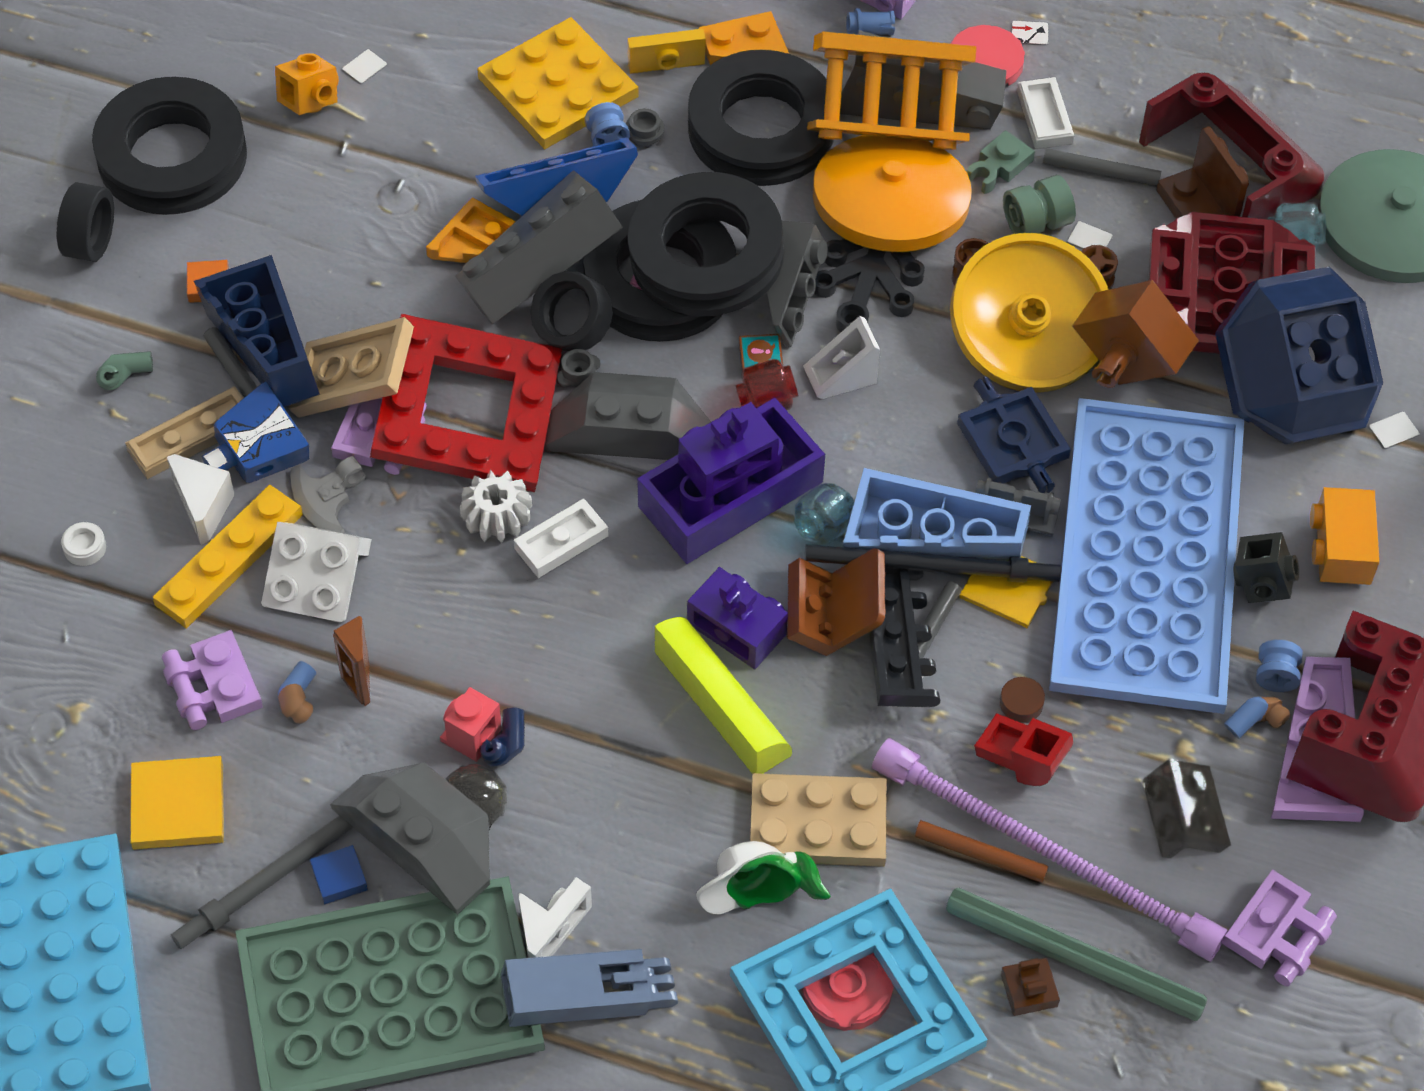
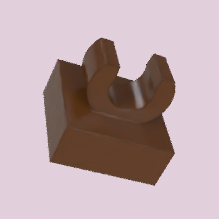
M1035 958L1021 961L1019 964L1002 967L1001 977L1013 1016L1058 1007L1060 998L1047 958Z

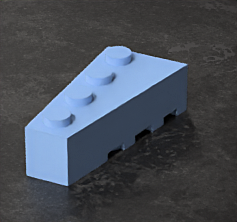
M864 468L843 547L859 549L876 548L884 551L1008 561L1009 557H1021L1028 529L1031 505Z

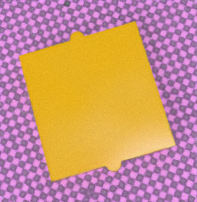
M1028 559V562L1037 563V562H1034V561ZM971 575L959 598L1028 628L1039 606L1046 604V594L1053 581L1027 579L1026 583L1008 582L1007 578Z

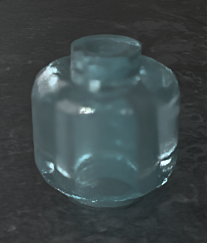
M1282 203L1276 209L1275 217L1267 218V220H1273L1290 230L1298 239H1305L1315 245V252L1320 244H1325L1326 215L1325 213H1319L1318 207L1313 203Z
M823 483L802 496L795 505L794 523L798 533L804 539L818 545H827L834 542L847 531L854 506L853 497L844 488L834 483Z

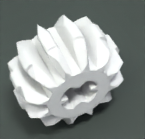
M490 469L485 480L474 475L472 487L463 488L460 515L463 521H466V527L470 534L480 532V537L484 542L491 535H494L502 544L506 533L518 537L521 531L520 526L528 525L530 521V508L532 507L531 495H529V492H526L522 479L512 481V476L508 471L501 477H495V474Z

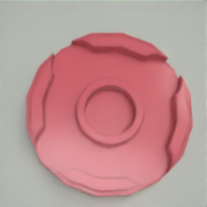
M979 25L968 27L958 33L950 43L976 46L975 62L1006 70L1005 84L1008 83V86L1016 82L1022 73L1025 51L1020 40L1011 32L998 26Z
M874 953L801 990L803 1000L813 1017L828 1027L847 1031L863 1029L878 1021L889 1008L894 987Z

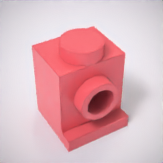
M469 687L465 694L454 699L446 709L443 718L446 730L440 736V741L477 762L481 757L480 748L482 743L486 739L489 741L493 740L502 730L499 703Z

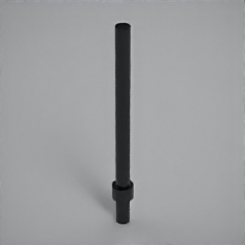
M806 544L804 560L808 562L846 565L871 549ZM880 550L885 554V568L1004 577L1007 578L1008 582L1026 583L1027 579L1060 582L1062 572L1061 565L1028 562V558L1009 557L1007 561Z

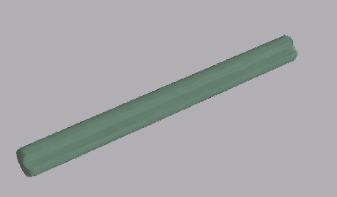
M955 888L948 899L946 907L948 913L1186 1018L1198 1021L1207 1003L1205 995L961 888Z

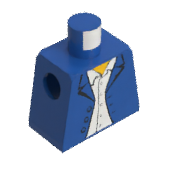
M264 382L215 422L214 432L219 446L202 455L204 464L226 471L235 467L246 483H252L309 460V443L267 382Z

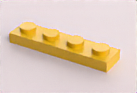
M269 484L153 596L155 606L187 629L273 545L277 521L295 523L303 516L301 506Z

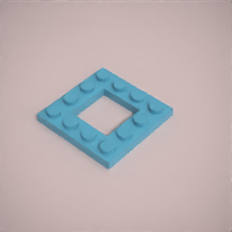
M891 888L730 967V977L799 1091H902L985 1048L988 1039ZM874 953L918 1024L841 1062L798 990Z

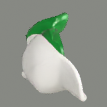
M757 841L743 842L725 849L717 861L718 876L701 887L696 894L702 908L712 914H723L738 907L750 909L759 903L781 902L794 894L799 888L804 890L813 899L827 900L831 897L821 882L815 862L808 854L801 851L785 852L783 854L775 847Z

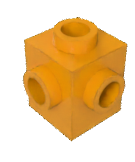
M314 53L301 54L295 60L275 66L277 102L296 114L315 113L320 111L322 107L338 102L337 85L339 78L336 67Z

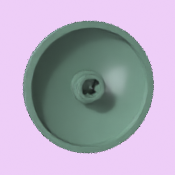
M1397 149L1368 151L1344 161L1330 174L1320 196L1318 222L1322 235L1329 247L1349 266L1368 276L1397 283L1424 281V155Z

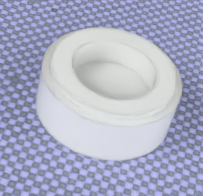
M76 523L64 532L61 539L66 559L78 566L92 565L98 562L106 552L107 546L103 531L93 523Z

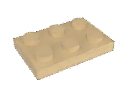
M405 317L306 342L305 352L320 395L291 404L288 409L300 418L397 394L414 326Z
M753 773L750 841L769 844L783 854L785 852H804L813 859L815 864L885 867L887 778Z

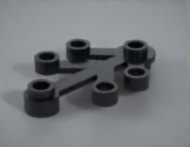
M845 238L827 242L825 263L830 267L836 268L829 271H818L814 292L818 297H830L835 293L836 285L859 276L851 301L843 303L837 310L836 327L841 333L850 325L849 322H853L859 316L864 317L867 323H869L867 304L876 279L890 298V312L897 317L909 316L913 311L914 296L911 292L904 290L883 260L886 251L869 248L867 255L845 264L848 253L865 248ZM910 251L890 252L901 266V282L911 287L920 285L924 279L925 267L923 263L916 260ZM830 252H839L840 255H832ZM907 271H915L918 274L910 275ZM828 282L830 285L822 286L819 283ZM904 301L907 305H898L896 302Z

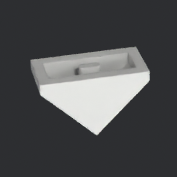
M859 316L803 365L816 396L820 399H825L877 384L880 348L866 319Z
M173 454L167 457L173 482L200 544H205L210 541L234 497L229 471Z

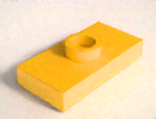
M703 29L627 38L630 74L705 64L706 38Z

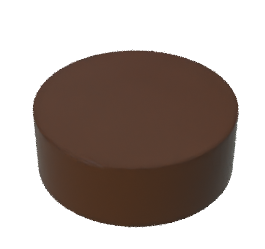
M1013 678L1002 688L1000 708L1005 716L1021 723L1030 722L1032 718L1036 719L1043 710L1045 701L1044 690L1038 682L1031 678Z

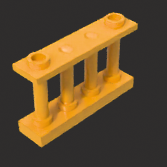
M825 31L814 35L813 51L825 52L824 59H828L824 120L816 119L810 121L807 126V130L819 131L818 138L841 140L842 133L912 139L932 141L933 148L956 150L957 144L969 141L970 133L954 132L958 71H962L963 66L975 62L976 46ZM848 55L863 56V63H866L862 123L839 121L844 61L848 60ZM887 58L901 60V66L904 67L900 127L878 125L882 64H886ZM925 62L939 63V70H943L938 130L916 128L920 68H924Z

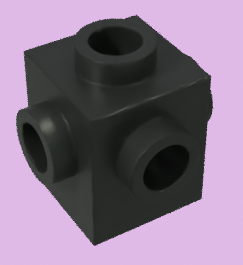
M1283 533L1240 537L1233 571L1235 583L1238 587H1243L1248 603L1291 599L1293 581L1299 580L1300 571L1296 555H1290Z

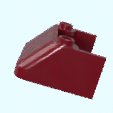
M1210 73L1193 74L1147 101L1139 143L1143 147L1203 113L1264 170L1272 182L1247 196L1242 217L1276 221L1314 198L1321 191L1324 181L1323 169L1239 90Z

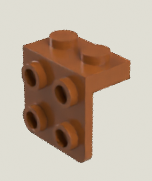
M873 548L833 573L801 558L788 564L787 639L828 656L881 626L884 622L886 612L884 552Z

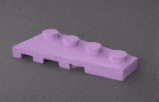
M1306 657L1271 819L1361 822L1364 815L1363 808L1286 778L1311 714L1318 710L1330 709L1355 718L1350 658Z

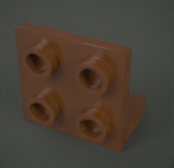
M1207 126L1201 129L1193 167L1158 180L1156 191L1176 219L1191 212L1240 217L1249 186V178L1245 169L1240 165L1238 166L1230 155L1225 141L1217 137L1212 128Z

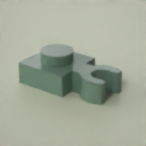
M1005 130L980 151L979 161L972 163L968 167L967 175L969 180L972 182L976 177H984L981 192L987 194L995 188L996 179L999 176L1009 182L1032 163L1035 150Z

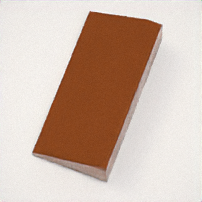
M358 616L335 629L333 638L340 676L359 702L366 706L370 703L369 656L363 619L361 616Z

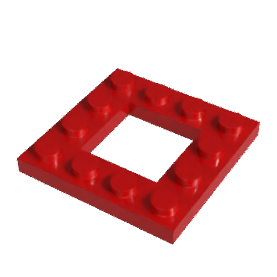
M401 314L400 318L405 317L414 326L398 393L382 398L370 458L473 479L475 475L485 480L490 469L495 474V477H501L508 471L512 476V481L522 479L526 491L535 492L562 348ZM433 365L513 382L502 440L420 423Z

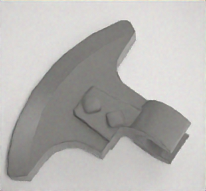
M352 456L344 459L337 465L334 472L322 478L310 477L301 465L292 467L291 487L296 503L301 506L305 518L316 528L345 533L338 521L339 510L350 501L345 488L354 487L366 478L362 467L355 457Z

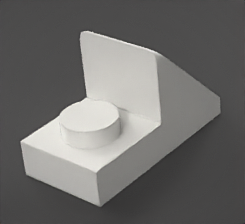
M576 877L567 889L562 887L553 895L547 910L525 895L518 894L527 958L554 955L591 909V886Z

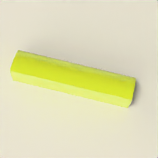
M675 617L655 625L656 655L752 774H763L792 756V748L686 618Z

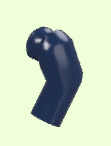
M506 708L502 711V733L491 741L486 739L480 748L481 756L486 764L498 767L503 766L523 751L525 746V711L521 708Z

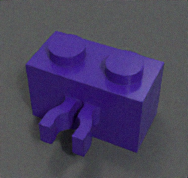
M750 402L740 408L727 410L719 418L703 427H694L686 432L679 439L678 463L704 498L708 499L778 462L779 437L753 403Z
M718 567L687 601V620L692 626L754 670L787 635L788 612L785 611L784 607L776 599L764 597L752 589L749 583L740 575H731L721 567Z

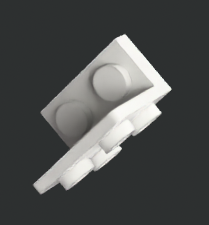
M277 521L261 601L262 606L344 622L347 617L359 555H369L372 539Z

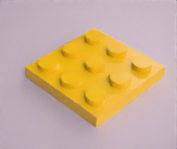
M572 17L477 68L478 79L544 150L586 127L585 115L592 107L605 102L615 103L621 107L639 97L638 86Z

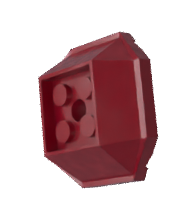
M1191 212L1177 218L1168 225L1163 224L1152 230L1148 281L1153 280L1199 339L1192 351L1219 354L1215 332L1223 320L1229 316L1237 300L1250 282L1315 269V245L1305 239H1298L1290 230L1273 220Z

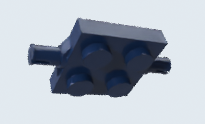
M983 377V381L981 378L978 379L973 386L983 402L974 409L958 414L957 425L993 482L1001 484L1019 477L1030 476L1038 492H1051L1055 487V483L1052 482L1045 468L1069 459L1071 448L1032 387L1016 393L1000 395L995 390L989 377Z

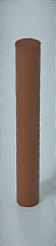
M920 820L916 829V838L1041 883L1044 882L1049 868L1048 865Z

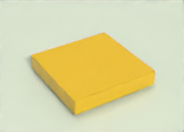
M221 756L131 763V845L133 850L224 843L223 761Z

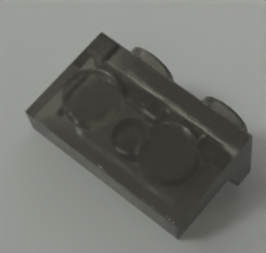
M1168 759L1143 779L1142 784L1162 857L1172 858L1185 848L1221 853L1231 846L1210 766Z

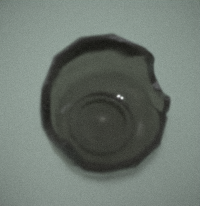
M469 764L467 766H460L446 777V781L488 814L489 830L492 824L500 816L504 815L505 806L507 805V787L495 771L482 765Z

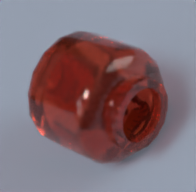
M771 359L745 367L741 374L743 383L735 385L741 407L752 402L758 408L769 400L776 398L788 411L793 406V398L799 397L790 365L783 366L778 359Z

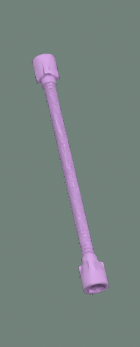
M888 738L878 750L872 763L873 770L902 786L908 781L915 786L922 785L928 791L932 790V793H937V796H942V799H947L948 802L952 801L953 805L957 804L958 808H961L963 811L966 810L967 813H971L972 816H976L977 819H981V821L986 822L988 825L991 824L993 828L996 827L998 831L1001 830L1002 833H1006L1012 839H1016L1018 842L1021 841V844H1026L1028 848L1031 847L1033 851L1036 850L1037 853H1041L1047 859H1051V861L1056 862L1063 868L1067 867L1068 871L1072 870V873H1077L1079 877L1082 875V879L1085 880L1087 878L1088 882L1092 881L1093 885L1097 884V887H1102L1103 891L1107 890V893H1112V896H1118L1117 898L1119 900L1123 899L1124 903L1128 902V905H1133L1135 909L1138 907V911H1143L1145 915L1148 914L1154 920L1159 919V923L1164 922L1165 926L1169 925V928L1172 929L1171 932L1181 937L1178 944L1205 960L1211 962L1219 951L1228 932L1222 926L1196 912L1193 917L1183 912L1175 914V910L1172 909L1170 911L1169 907L1165 908L1164 904L1160 905V902L1155 901L1154 898H1150L1148 895L1144 896L1143 892L1139 893L1138 889L1134 890V887H1129V884H1124V881H1119L1117 877L1114 878L1108 872L1103 873V869L1098 870L1097 866L1093 867L1092 863L1088 864V861H1083L1082 857L1078 858V855H1073V852H1068L1066 848L1063 849L1057 843L1053 844L1052 840L1048 841V838H1043V835H1038L1036 831L1033 832L1031 828L1028 829L1027 826H1023L1017 820L1013 821V818H1008L1006 814L1003 815L1001 811L998 812L997 809H993L987 803L983 804V801H978V798H973V795H968L962 789L958 790L957 786L953 787V784H948V781H943V778L940 777L938 779L937 775L929 772L926 766L918 762L921 758L920 755L891 738Z

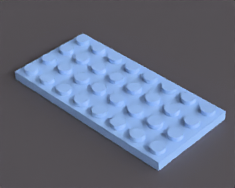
M1083 398L1078 399L1049 691L1224 714L1227 706L1234 594L1233 568L1236 561L1244 419Z

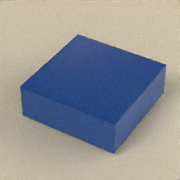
M353 845L310 859L324 905L368 890Z

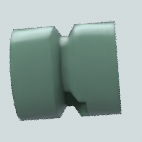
M1053 175L1038 180L1034 183L1033 188L1028 185L1007 190L1003 195L1005 217L1013 234H1039L1045 230V226L1049 230H1055L1070 225L1075 221L1076 208L1070 187L1061 175Z

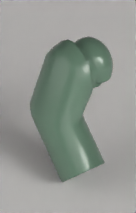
M151 351L111 355L97 371V383L105 390H114L120 387L132 373L153 372Z

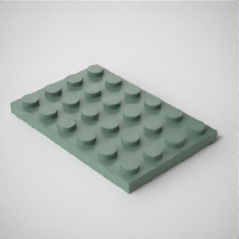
M509 876L490 880V885L458 915L431 892L236 930L261 1091H351L545 1050L541 1024L509 1026L500 973L505 960L526 958Z

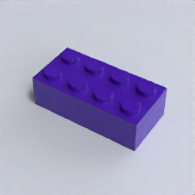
M776 398L756 408L779 437L778 462L708 499L704 498L679 465L678 455L637 478L638 507L686 564L823 483L825 453Z

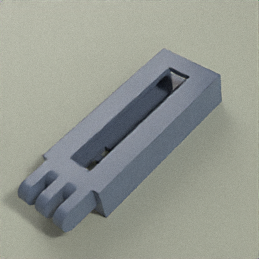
M642 949L505 960L500 975L509 1026L646 1015L649 1009L673 1007L678 1004L677 993L667 990L674 988L673 975L664 974L671 970L670 959L665 957L643 959ZM602 982H611L612 989H618L623 984H630L631 990L604 993Z

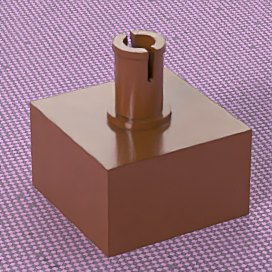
M1153 280L1096 292L1072 325L1100 361L1098 366L1092 371L1093 378H1098L1102 372V375L1096 382L1106 388H1113L1116 384L1122 385L1177 374L1199 341Z

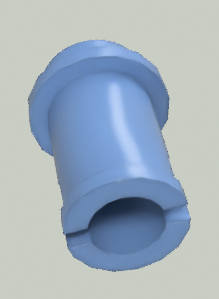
M855 8L854 12L847 13V34L857 35L858 31L861 30L875 35H894L895 27L891 25L895 24L894 11L861 12L860 8Z

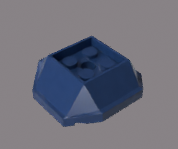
M1330 266L1250 282L1237 300L1229 316L1223 320L1215 332L1233 414L1248 423L1252 422L1265 433L1286 445L1366 428L1383 385L1366 302ZM1309 347H1311L1314 352V361L1312 360L1309 354Z

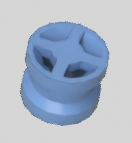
M605 102L592 107L586 113L585 124L591 132L593 146L626 137L630 138L628 126L623 122L624 116L619 105Z
M1270 640L1262 643L1258 654L1262 665L1257 669L1256 682L1259 686L1273 692H1288L1297 689L1300 685V672L1297 667L1302 663L1303 650L1300 646L1286 640Z

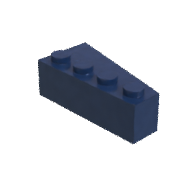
M272 255L194 281L208 318L218 328L261 384L267 382L283 407L320 395Z

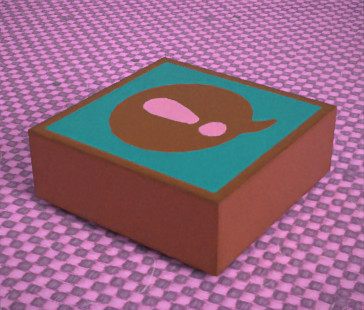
M779 334L739 336L742 377L783 375L784 366Z

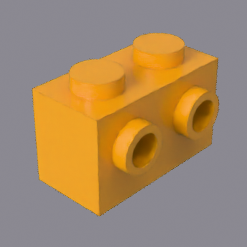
M1324 487L1319 503H1313L1310 511L1311 529H1317V539H1314L1312 545V564L1319 565L1320 582L1371 585L1379 565L1375 490Z

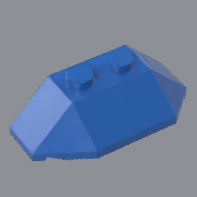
M626 137L554 157L476 175L475 178L476 183L486 195L523 216L573 170L594 186L604 200L608 202L638 156L637 147Z

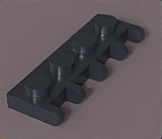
M885 568V619L881 626L869 632L878 706L935 707L940 704V693L934 689H923L922 676H931L936 673V663L933 659L919 658L917 643L927 642L932 638L931 628L928 625H916L913 609H923L928 604L925 593L914 592L910 588V580L922 578L924 575L923 571Z

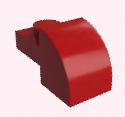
M996 713L974 747L976 756L1015 771L1017 782L1030 786H1042L1051 780L1072 748L1073 736L1070 732L1032 718L1030 723L1025 725Z

